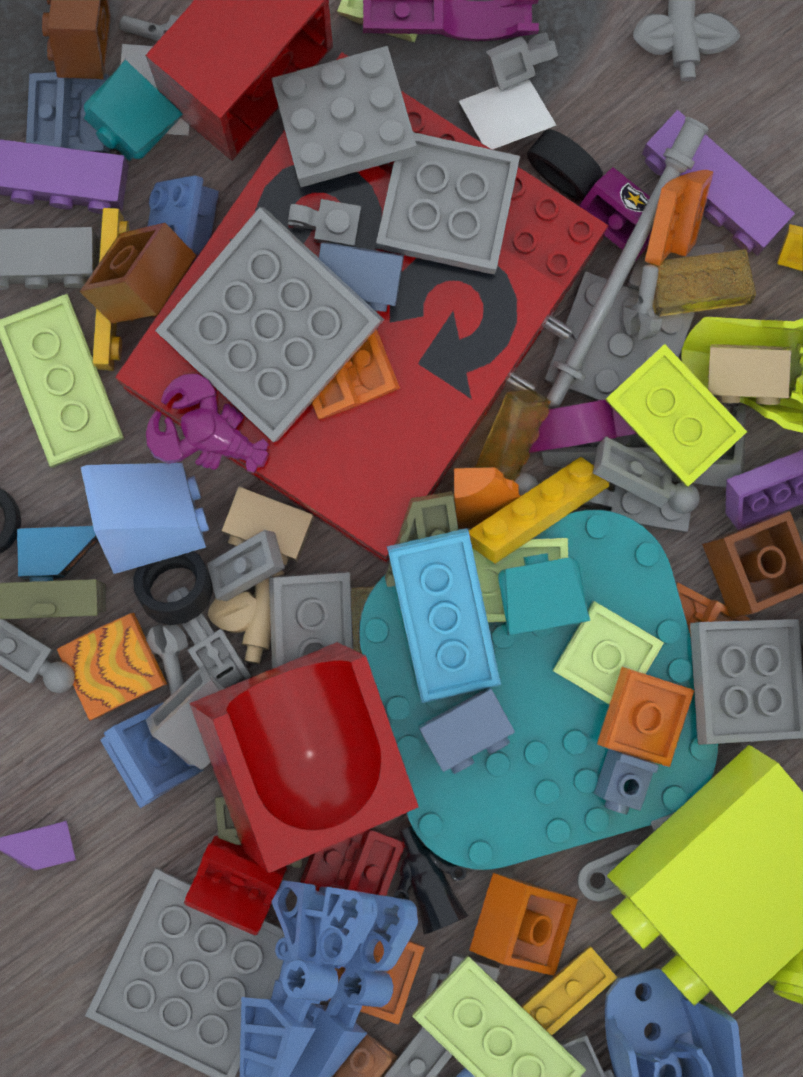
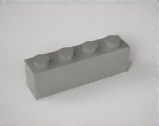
M92 227L0 229V290L9 289V284L25 283V288L45 289L48 288V283L63 282L64 287L82 288L98 265L97 235Z

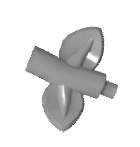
M668 0V16L653 13L644 16L636 25L633 38L651 54L664 55L672 51L673 65L680 68V80L693 81L696 79L695 66L701 63L700 53L705 55L715 54L728 49L740 38V32L730 21L719 14L709 12L695 16V0Z

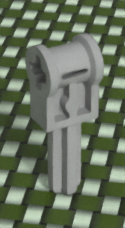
M186 587L176 589L167 597V602H175L188 595L189 590ZM203 613L191 621L182 624L194 643V646L188 649V652L200 669L204 665L224 688L252 677L222 629L214 632Z

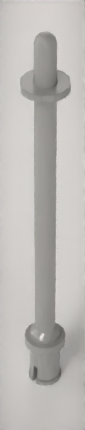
M686 117L672 148H667L664 152L666 168L565 363L560 361H554L553 366L561 371L546 398L548 407L553 409L561 405L575 377L582 381L585 380L586 376L578 370L653 227L661 188L672 179L679 177L680 173L686 172L687 169H692L695 163L692 159L703 137L709 130V127L703 123Z

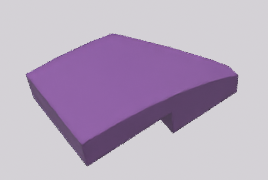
M67 821L0 837V851L25 868L38 870L76 860Z

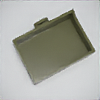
M97 579L0 583V619L98 616V612H106V584Z

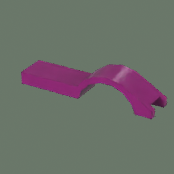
M363 0V33L442 34L449 38L466 41H496L538 34L539 23H532V4H538L539 0Z
M605 399L513 415L514 422H520L524 445L519 446L520 454L602 441L605 436L612 439L637 434Z

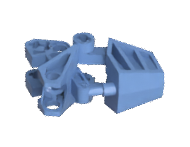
M283 880L271 901L285 938L278 940L275 947L276 956L283 960L279 979L275 980L271 1000L241 997L240 1077H332L367 1034L356 1023L362 1006L383 1007L390 1001L393 994V982L390 975L385 971L395 966L418 924L417 907L412 901L407 899L322 886L318 892L315 890V885ZM292 890L297 896V903L294 909L289 912L286 907V897ZM381 941L384 953L382 959L377 963L373 955L374 948ZM340 967H344L346 970L338 982L335 968L340 969ZM331 999L328 1006L317 1005L320 1004V1001Z

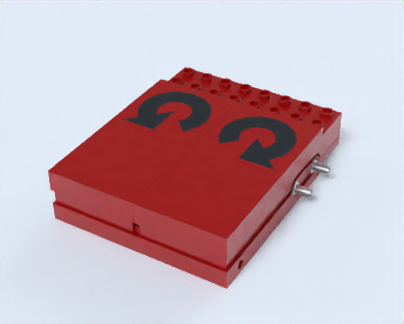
M341 52L336 60L349 56ZM401 91L413 132L490 149ZM284 130L115 378L124 386V390L152 410L161 412V416L164 418L168 416L179 428H181L182 416L187 412L200 409V403L184 409L172 408L174 402L182 399L183 395L181 393H177L172 397L167 405L161 402L164 390L174 379L184 374L204 376L155 330L259 207H264L319 258L321 243L314 242L316 230L288 226L291 204L307 206L319 211L321 199L361 206L354 247L389 252L375 249L394 161L300 187ZM518 167L495 275L404 255L397 304L395 306L387 305L386 312L376 311L384 319L377 328L400 389L323 419H318L314 406L311 403L278 441L273 442L214 387L218 414H222L224 404H230L231 407H234L243 415V420L235 429L247 437L252 444L262 439L269 444L266 450L269 457L265 465L258 467L255 473L247 472L245 460H237L231 457L225 458L298 507L313 514L315 518L387 565L390 560L387 546L396 545L410 499L435 493L506 385H509L527 398L532 395L531 392H534L535 386L515 372L544 328L565 341L570 338L569 335H572L573 329L553 317V315L603 240L608 225Z

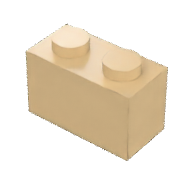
M711 344L708 390L712 395H716V399L722 403H739L740 396L756 397L757 404H780V398H789L791 347Z
M238 487L222 532L224 535L230 536L228 544L235 547L264 530L275 532L283 564L287 565L289 559L298 562L315 518L313 514Z

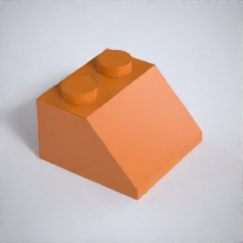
M493 873L469 951L504 965L555 976L578 899L518 879Z

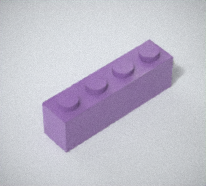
M678 110L646 143L642 153L646 157L645 163L660 176L666 168V158L663 154L667 148H672L685 122L686 117ZM705 134L692 159L695 162L692 169H687L686 172L680 173L679 176L699 170L713 171L703 213L704 216L715 226L721 227L723 225L734 235L732 237L734 243L740 249L747 253L752 251L758 256L787 225L795 213Z
M0 140V195L11 196V201L21 204H34V199L49 201L50 206L59 209H72L74 204L88 206L90 212L98 214L103 213V208H116L122 211L129 165L124 155Z

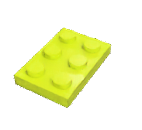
M666 344L605 399L686 487H689L747 433L742 425Z

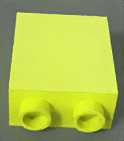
M750 745L742 750L606 875L626 897L610 913L642 949H645L658 936L666 942L676 955L661 968V971L693 1006L710 992L733 1014L803 949V792L778 762Z

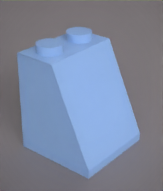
M183 463L101 464L81 467L94 532L114 574L206 548L202 532L209 530L203 507L196 509L194 501L201 499L200 490L195 476L187 477Z

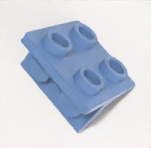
M196 175L157 182L149 198L151 209L148 226L165 222L197 255L190 266H192L211 238L219 193L217 190L202 186L203 178Z

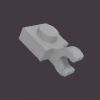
M546 32L534 36L528 44L520 36L486 51L495 84L500 90L536 76L533 65L558 56L555 42L553 40L549 41Z
M321 199L320 208L317 211L307 206L291 204L288 226L316 230L314 242L316 243L329 242L354 247L361 206Z

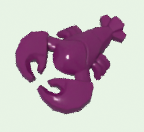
M184 374L174 379L164 390L161 398L163 404L167 405L172 397L177 393H181L183 395L182 399L174 402L172 408L184 409L200 403V409L187 412L181 417V428L185 436L181 441L174 422L168 416L164 420L166 431L161 432L159 430V421L162 413L154 412L148 421L145 433L147 447L154 458L171 464L180 462L200 450L202 453L195 463L197 466L202 465L204 468L216 470L220 465L222 455L227 458L245 460L247 472L255 473L258 467L265 465L269 457L266 451L269 444L264 439L252 444L247 437L235 429L243 420V415L237 409L231 407L230 404H224L222 414H218L216 391L208 379L199 374Z

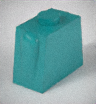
M126 59L84 104V112L86 113L84 119L96 130L97 138L109 149H114L115 147L129 162L132 159L139 160L145 157L183 115Z
M548 553L523 557L524 566L508 568L499 572L498 582L506 620L507 635L591 621L587 610L579 563L575 558L568 557L549 561Z

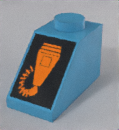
M93 526L17 529L18 577L29 579V582L53 581V578H64L98 542Z

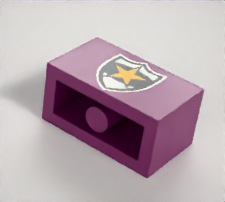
M612 167L594 184L579 207L606 223L608 228L604 236L623 250L650 196ZM651 231L636 260L648 249Z

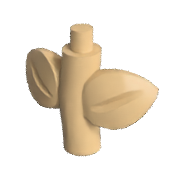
M279 571L278 573L272 576L284 575V572ZM269 578L255 585L254 595L250 591H244L228 601L215 599L208 610V618L220 629L230 633L245 632L242 645L247 646L244 661L248 663L260 664L262 651L269 650L271 643Z

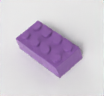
M803 449L727 479L725 514L737 530L803 504Z

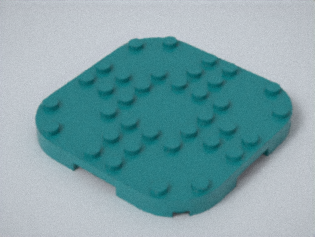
M584 510L568 514L533 538H568V557L575 558L579 563L587 610L591 603L595 601L664 642L646 674L694 690L691 636L673 572L663 548L647 529L636 521L615 512ZM385 575L370 592L361 613L359 625L361 652L367 657L419 806L407 812L409 821L418 837L431 851L442 859L464 868L488 870L510 866L650 826L651 821L676 812L710 781L718 755V744L698 745L695 692L692 696L671 765L668 767L655 763L659 767L657 773L653 772L641 811L629 808L626 815L604 807L606 800L594 794L608 752V748L597 745L609 704L552 671L580 623L509 636L507 635L506 622H488L501 685L489 688L492 689L515 733L508 736L510 743L500 750L489 754L484 749L472 756L474 763L455 774L452 773L451 769L443 772L418 726L485 689L425 703L421 702L396 586L387 587ZM630 779L624 783L625 792L627 791Z

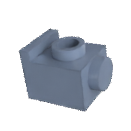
M608 749L594 794L605 799L604 807L626 815L629 808L641 811L653 772L657 773L659 765L645 759ZM630 779L627 791L625 792L624 783Z

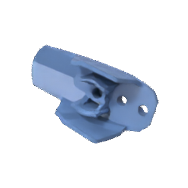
M658 968L617 978L611 985L605 999V1029L615 1077H743L738 1023L726 1012L704 1000L699 1001L693 1006L661 969ZM639 984L643 986V993L640 996L641 1000L635 995L636 987ZM650 1023L652 1032L649 1036L645 1037L644 1029Z

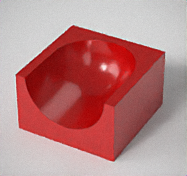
M194 0L145 55L158 91L183 113L181 118L233 161L279 109L271 78L317 66L333 48L329 0Z
M336 642L189 703L243 851L268 873L419 807L367 657L347 646Z

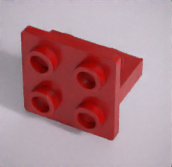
M214 836L211 844H208L203 854L197 874L185 897L184 904L252 935H258L287 867L284 866L268 873L243 851L242 846Z

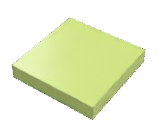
M593 601L588 609L591 621L579 624L552 671L610 705L621 668L625 667L646 674L664 642Z

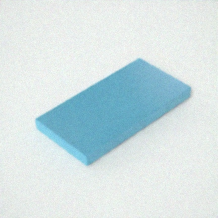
M465 528L387 546L421 702L425 703L501 685L468 529Z

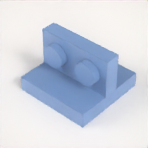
M164 702L114 725L104 732L105 737L100 740L140 808L150 804L172 788L204 771L195 765H188L173 750L151 735L146 719Z

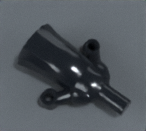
M412 826L399 831L408 854L402 862L400 868V876L402 878L393 897L398 898L399 894H404L405 899L409 900L408 890L412 886L424 935L468 917L469 915L461 906L443 873L451 874L452 879L455 881H461L466 877V869L442 859L429 848H424ZM456 870L462 871L461 877L455 876Z

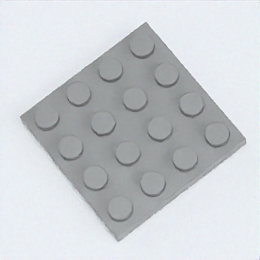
M259 207L155 331L198 372L208 379L216 389L268 438L276 442L336 376L384 319L264 207Z
M155 868L85 1016L210 1077H235L240 1067L241 997L271 1000L275 980L279 979L283 960H280L275 952L278 940L285 938L282 927L265 919L259 934L252 935L188 907L184 904V900L191 884L159 868Z

